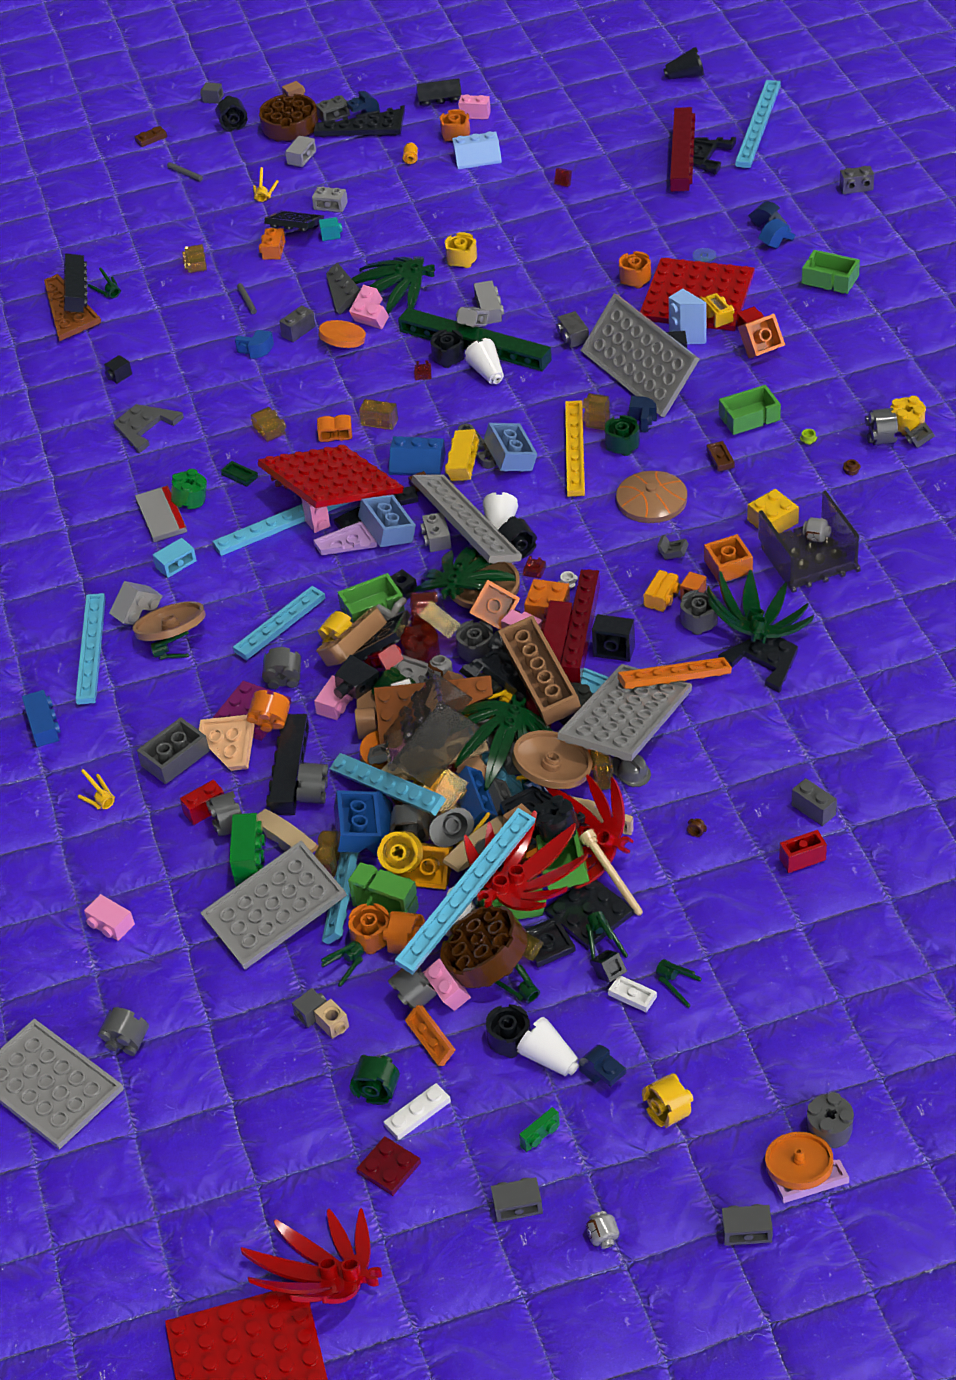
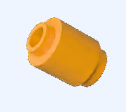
M407 143L403 148V160L408 164H413L418 159V147L414 143Z

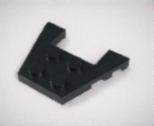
M708 137L695 138L693 165L717 174L721 168V162L709 160L717 147L732 150L736 144V137H731V140H723V137H717L716 140H708Z
M781 637L766 638L765 644L759 639L753 642L750 638L720 653L718 658L724 657L733 668L743 657H746L773 671L765 679V686L780 692L783 682L787 678V673L797 655L798 646Z
M502 647L485 654L480 659L473 660L468 665H463L459 671L467 678L477 677L482 671L487 676L491 675V679L500 684L504 689L516 695V701L521 702L523 698L527 699V689L506 650Z
M531 786L502 801L500 809L504 815L522 803L529 811L533 812L534 806L551 800L553 797ZM581 812L576 813L579 824L585 822L586 816ZM533 838L527 852L536 848L537 842Z

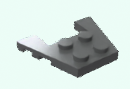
M136 404L115 420L113 424L115 429L140 454L150 446L149 440L141 437L160 420L174 426L184 416L179 411Z

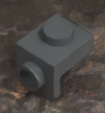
M925 422L912 431L908 427L904 428L907 433L905 438L910 444L914 443L917 448L935 437Z
M662 535L657 547L664 559L667 560L684 556L689 543L686 539L670 542L666 535Z

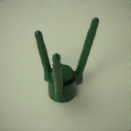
M99 268L108 282L105 285V291L91 284H88V287L103 294L106 298L109 296L116 298L121 290L114 277H111L110 280L105 271Z
M185 631L177 636L151 643L154 657L160 656L161 660L189 657V654H166V652H169L168 643L188 635L189 632Z
M597 911L587 917L589 924L585 927L588 931L591 958L596 957L593 931L596 934L605 932L610 940L613 939L624 957L627 958V952L609 926L603 912Z
M352 941L347 946L322 958L321 962L323 963L321 966L325 967L342 956L348 962L354 961L338 983V986L341 987L356 966L363 961L361 956L364 954V949L359 942Z
M666 959L661 960L656 968V974L660 976L658 980L665 984L689 1008L690 1004L668 980H674L678 973L697 981H701L702 978L696 976L692 970L673 964Z
M518 963L515 968L524 980L518 986L519 993L500 980L494 982L514 995L520 1002L525 1000L527 1003H531L540 995V990L534 985L523 966Z

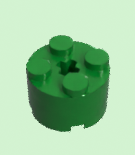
M188 469L187 471L173 474L171 487L172 502L181 508L182 505L187 506V509H195L202 506L206 499L207 480L195 469Z

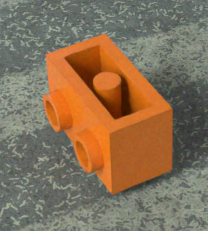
M265 228L264 235L261 236L262 243L259 244V253H262L263 259H281L286 242L284 228Z

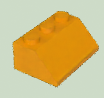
M421 843L423 847L421 863L409 872L394 873L404 878H410L412 881H415L418 887L447 889L452 868L444 864L443 859L454 849V846L439 847L435 844ZM403 849L397 851L398 855L404 853Z

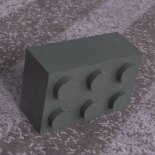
M180 717L137 749V754L141 766L164 784H167L210 750L206 735Z

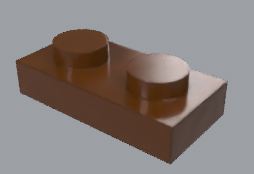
M161 126L154 127L151 130L136 135L135 141L141 147L166 138L167 133Z
M723 441L707 444V452L717 471L735 468V462Z

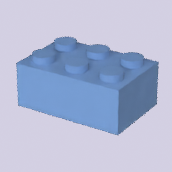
M488 423L484 442L500 471H532L537 452L521 424Z
M394 495L361 499L358 517L380 547L412 543L416 525Z

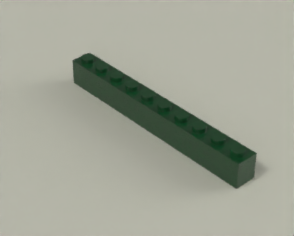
M407 308L398 318L400 332L432 340V335L440 330L446 329L447 332H452V330L459 331L463 336L464 350L475 341L479 343L484 338L491 339L495 344L499 360L543 372L552 360L551 347L480 327L467 326L451 319Z

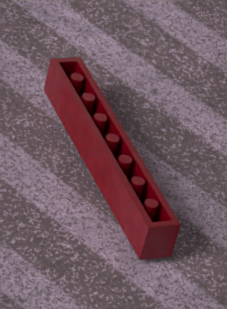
M692 107L674 108L670 175L671 191H689L690 184H693L696 117L695 113H692Z
M581 569L561 663V667L570 683L581 684L600 589L599 570Z
M550 600L549 606L545 607L544 619L546 621L542 622L541 631L561 665L572 615V603ZM532 699L527 700L526 709L541 717Z

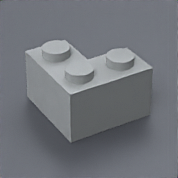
M124 581L109 613L124 624L134 625L139 619L142 610L153 611L157 609L162 595L150 586Z

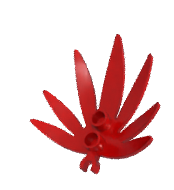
M586 775L590 791L603 819V823L590 810L571 796L558 789L545 787L553 797L562 795L564 799L569 800L577 814L581 812L586 816L584 823L589 826L580 825L579 829L577 828L579 837L587 830L593 829L597 835V844L610 863L614 859L617 848L623 853H630V850L625 848V844L628 842L633 843L634 841L628 836L621 837L625 824V807L620 788L614 778L611 777V812L609 803L598 784L591 776ZM586 845L583 847L584 854L592 855L585 860L587 870H589L590 881L573 886L576 889L590 884L606 871L591 848H587Z
M533 811L531 816L535 818L536 823L537 812ZM488 822L486 829L485 848L495 837L490 822ZM534 823L505 859L502 871L499 872L497 869L483 888L485 890L477 894V901L486 899L484 901L485 908L490 907L493 901L497 899L500 903L513 910L534 911L546 907V902L535 901L550 899L565 893L568 886L553 890H534L559 881L588 858V853H585L579 858L536 878L562 853L576 830V823H573L520 865L530 845L535 828ZM464 835L465 852L469 866H471L479 857V854L468 836Z
M331 1209L327 1210L331 1237L339 1256L343 1260L342 1262L305 1236L275 1219V1228L287 1244L299 1255L318 1266L241 1247V1253L261 1268L280 1277L302 1282H276L248 1277L249 1283L282 1293L309 1294L303 1296L289 1295L292 1301H322L325 1304H338L349 1301L358 1293L362 1283H367L372 1287L379 1286L378 1278H382L381 1268L372 1267L368 1269L371 1245L363 1209H359L357 1217L355 1255L344 1228Z

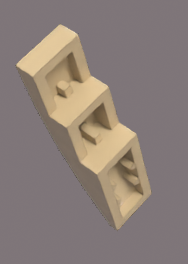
M267 809L257 814L258 821H262L266 837L278 842L282 850L287 851L300 841L312 853L319 848L307 835L277 814Z
M501 815L489 821L492 824L494 834H497L502 828L503 816ZM488 822L468 836L474 847L480 839L485 838ZM464 840L443 859L444 864L457 872L470 867L465 852Z

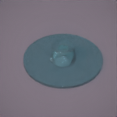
M700 248L693 252V259L696 261L711 262L716 258V252L710 248Z

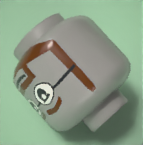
M811 517L808 521L804 522L803 535L809 541L824 542L826 537H829L831 534V526H828L826 519Z
M443 655L433 657L428 663L430 680L440 681L447 671L453 672L452 661Z
M606 1211L592 1214L585 1225L590 1242L594 1246H601V1249L614 1246V1241L620 1235L614 1216L607 1214Z

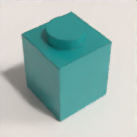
M337 217L319 220L322 241L341 239L340 232H343L342 224L338 223Z

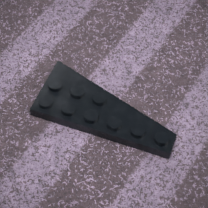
M405 105L400 106V109L396 110L388 108L387 111L381 113L373 111L355 115L356 118L351 119L343 117V120L340 121L328 120L315 124L314 135L337 137L343 135L381 136L401 134Z

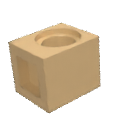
M332 999L314 1010L316 1023L332 1039L344 1033L349 1027L347 1014Z

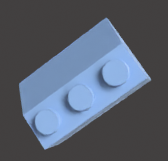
M489 131L482 134L452 138L458 169L502 163L496 132Z
M681 289L668 297L669 332L685 331L687 344H705L706 302L685 289Z

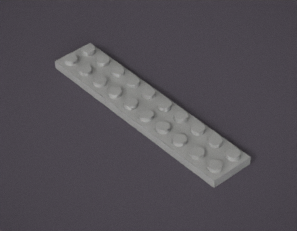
M444 474L412 475L411 482L487 562L496 564L497 562L513 563L521 561L522 554Z

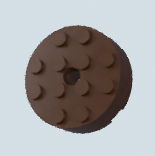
M283 94L275 96L264 102L260 107L261 130L264 135L275 141L295 140L298 136L305 137L314 132L315 124L318 123L316 103L305 95L294 94V96L286 97Z
M491 905L485 908L483 906L468 913L451 928L452 934L447 941L442 943L440 957L447 970L462 986L467 988L489 987L494 982L512 973L513 968L520 961L527 947V932L507 907L502 905L501 907H494Z

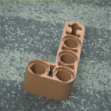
M377 606L372 607L335 640L324 643L316 651L326 666L341 664L374 636L387 621Z
M371 690L357 699L355 720L359 739H364L371 732L378 730L375 693L373 695Z

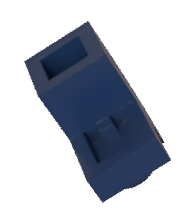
M359 91V97L346 101L347 107L353 113L360 110L362 114L373 111L380 112L378 101L366 91Z
M769 201L763 202L748 215L757 227L773 219H780L787 223L777 212L780 207Z
M631 396L629 416L641 421V432H648L649 425H652L653 421H657L656 403L648 397Z
M596 1045L579 1060V1071L595 1084L601 1079L611 1087L626 1074V1068L610 1056V1050L602 1045Z

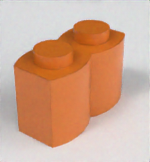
M338 415L335 417L322 416L317 418L319 441L331 442L335 439L340 441L352 439L351 416Z

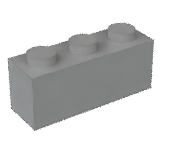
M492 280L473 283L478 308L489 311L487 324L502 322L501 315H504L503 305H501L500 295L498 296L497 286H494Z

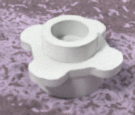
M565 571L560 575V581L558 582L569 583V587L574 588L578 576L573 572Z

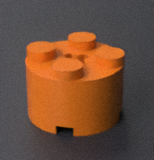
M452 109L444 115L443 113L440 116L441 135L444 141H453L452 138L470 135L469 114H465V111Z
M633 251V254L628 255V253H625L619 258L620 283L634 286L635 288H642L643 284H646L651 279V260L646 253Z
M267 690L256 691L253 694L246 720L260 726V729L265 732H271L272 729H283L290 709V701L285 696L276 692L271 695L267 694Z
M367 903L361 904L349 914L348 927L351 941L359 942L367 954H374L376 951L387 946V940L383 939V931L385 927H388L389 913L380 904L373 903L374 905L367 906Z
M391 911L388 927H385L383 931V939L387 940L388 953H401L425 923L423 915Z

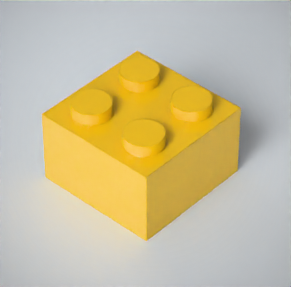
M773 489L748 504L747 520L772 539L798 524L799 506L778 490Z

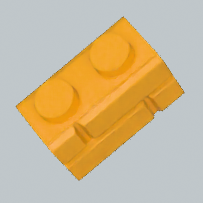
M659 570L643 594L644 606L651 609L655 608V610L661 612L665 611L667 606H671L674 594H678L680 591L679 576Z

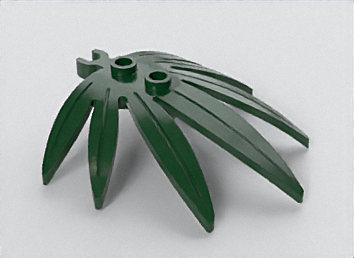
M405 256L394 257L393 260L377 261L359 268V271L368 268L373 269L362 272L351 279L356 284L382 278L369 286L376 288L378 292L398 283L387 302L386 312L389 314L405 294L408 287V308L414 309L423 275L434 277L435 265L423 266V256H413V259Z
M469 545L461 551L454 564L453 551L445 553L442 557L444 572L442 573L437 569H430L424 572L421 577L422 580L427 581L418 585L413 590L412 595L415 596L423 591L446 587L441 591L443 599H446L448 595L455 599L457 595L464 592V588L481 591L486 580L516 581L513 574L500 570L479 571L492 563L487 562L483 556L474 560L479 552L472 545Z
M752 570L748 573L743 590V614L732 596L721 571H719L718 575L719 586L728 610L716 598L710 587L708 586L707 588L708 602L715 613L733 629L750 635L753 642L759 639L765 644L766 638H778L793 634L807 626L814 618V615L794 623L807 610L809 604L807 603L794 613L772 625L781 611L787 582L777 592L764 615V611L760 609Z
M513 695L510 703L495 700L477 702L455 713V717L471 713L475 714L457 723L450 729L449 735L491 718L467 741L456 760L455 768L465 761L499 726L488 755L484 782L485 791L489 789L501 770L511 749L515 732H517L518 740L522 735L528 733L527 729L529 732L540 730L553 731L549 725H545L541 717L524 708L526 698L519 702L515 700L516 695ZM528 779L521 780L523 791L525 790L523 784L529 781Z

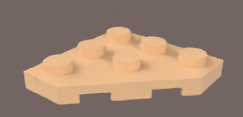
M247 715L200 720L199 731L206 735L209 749L230 771L248 769L255 723L248 722L246 720Z

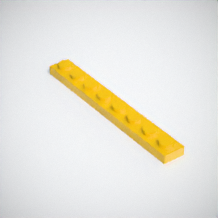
M582 400L565 401L567 497L585 496Z

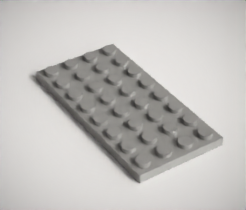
M615 293L581 349L585 355L635 396L652 399L656 403L657 414L662 417L666 416L700 358Z
M621 664L561 728L557 739L568 744H575L585 749L601 752L604 755H612L624 761H632L692 691V684L676 681L668 684L662 683L625 689L617 679L618 672L636 670L638 668Z

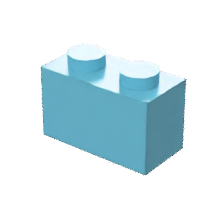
M183 538L153 554L155 567L167 578L197 561L194 548Z

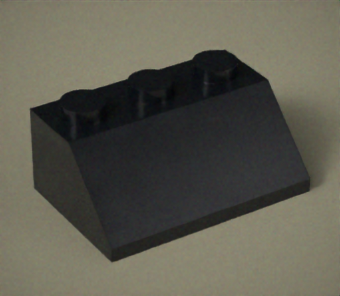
M459 78L417 84L416 89L419 105L422 104V106H429L435 102L436 104H443L445 101L450 100L451 102H458L462 95Z

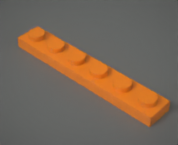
M724 657L622 671L618 672L617 679L625 689H633L635 687L652 686L662 683L668 684L676 681L722 676L724 674H731L732 667Z

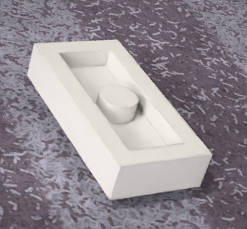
M623 976L616 978L608 989L609 996L644 1012L648 1011L657 998L656 991Z

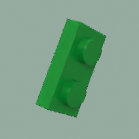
M553 1107L522 1131L519 1134L520 1147L528 1152L532 1147H537L549 1133H554L560 1125L559 1112Z

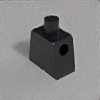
M350 655L335 674V685L337 688L334 690V694L340 699L346 694L354 699L360 698L376 684L379 679V671Z

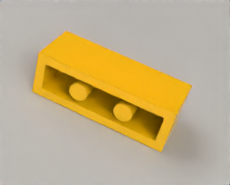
M475 429L455 430L454 437L451 439L452 446L448 452V463L445 465V472L449 475L451 481L471 480L479 438Z

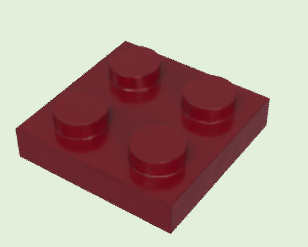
M384 1136L356 1170L357 1174L393 1196L421 1164V1160L418 1156Z

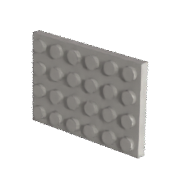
M300 841L200 913L242 967L247 969L338 903L347 894L307 846Z
M33 1019L0 1049V1104L59 1150L124 1090L120 1082L36 1019Z

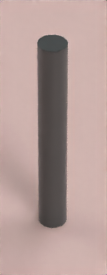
M171 162L167 164L168 168L198 181L203 179V176Z
M239 283L237 288L251 314H256L257 310L243 284Z

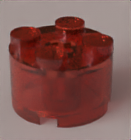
M437 592L411 593L412 629H438L439 623L436 616H439V605L435 604L438 603Z
M430 623L405 627L404 633L401 635L403 655L425 663H429L433 657L440 655L438 633Z

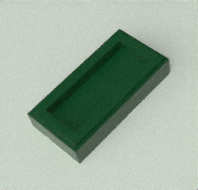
M233 461L221 469V475L247 487L258 478L257 472Z

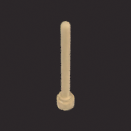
M593 829L587 830L580 835L579 840L584 846L586 845L587 848H591L629 906L634 909V913L640 916L643 913L642 908L597 844V835Z

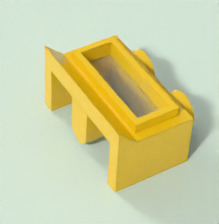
M717 293L705 298L700 296V299L706 302L707 318L714 316L715 328L733 322L734 308L726 303L723 296L720 297Z

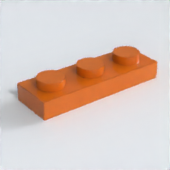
M417 1005L407 1016L405 1022L436 1064L444 1066L456 1049L423 1006Z

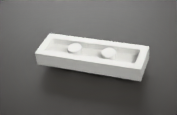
M435 1083L386 1119L384 1126L399 1141L451 1102L450 1096Z

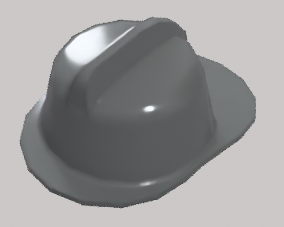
M636 755L632 761H624L614 757L609 763L610 771L628 786L641 787L648 783L651 778V771L640 755Z
M458 807L444 812L432 820L429 826L430 839L439 847H449L464 839V835L469 836L473 831V816L466 809Z

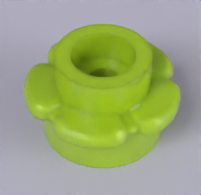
M805 429L802 431L800 440L810 445L817 440L816 432L813 429Z

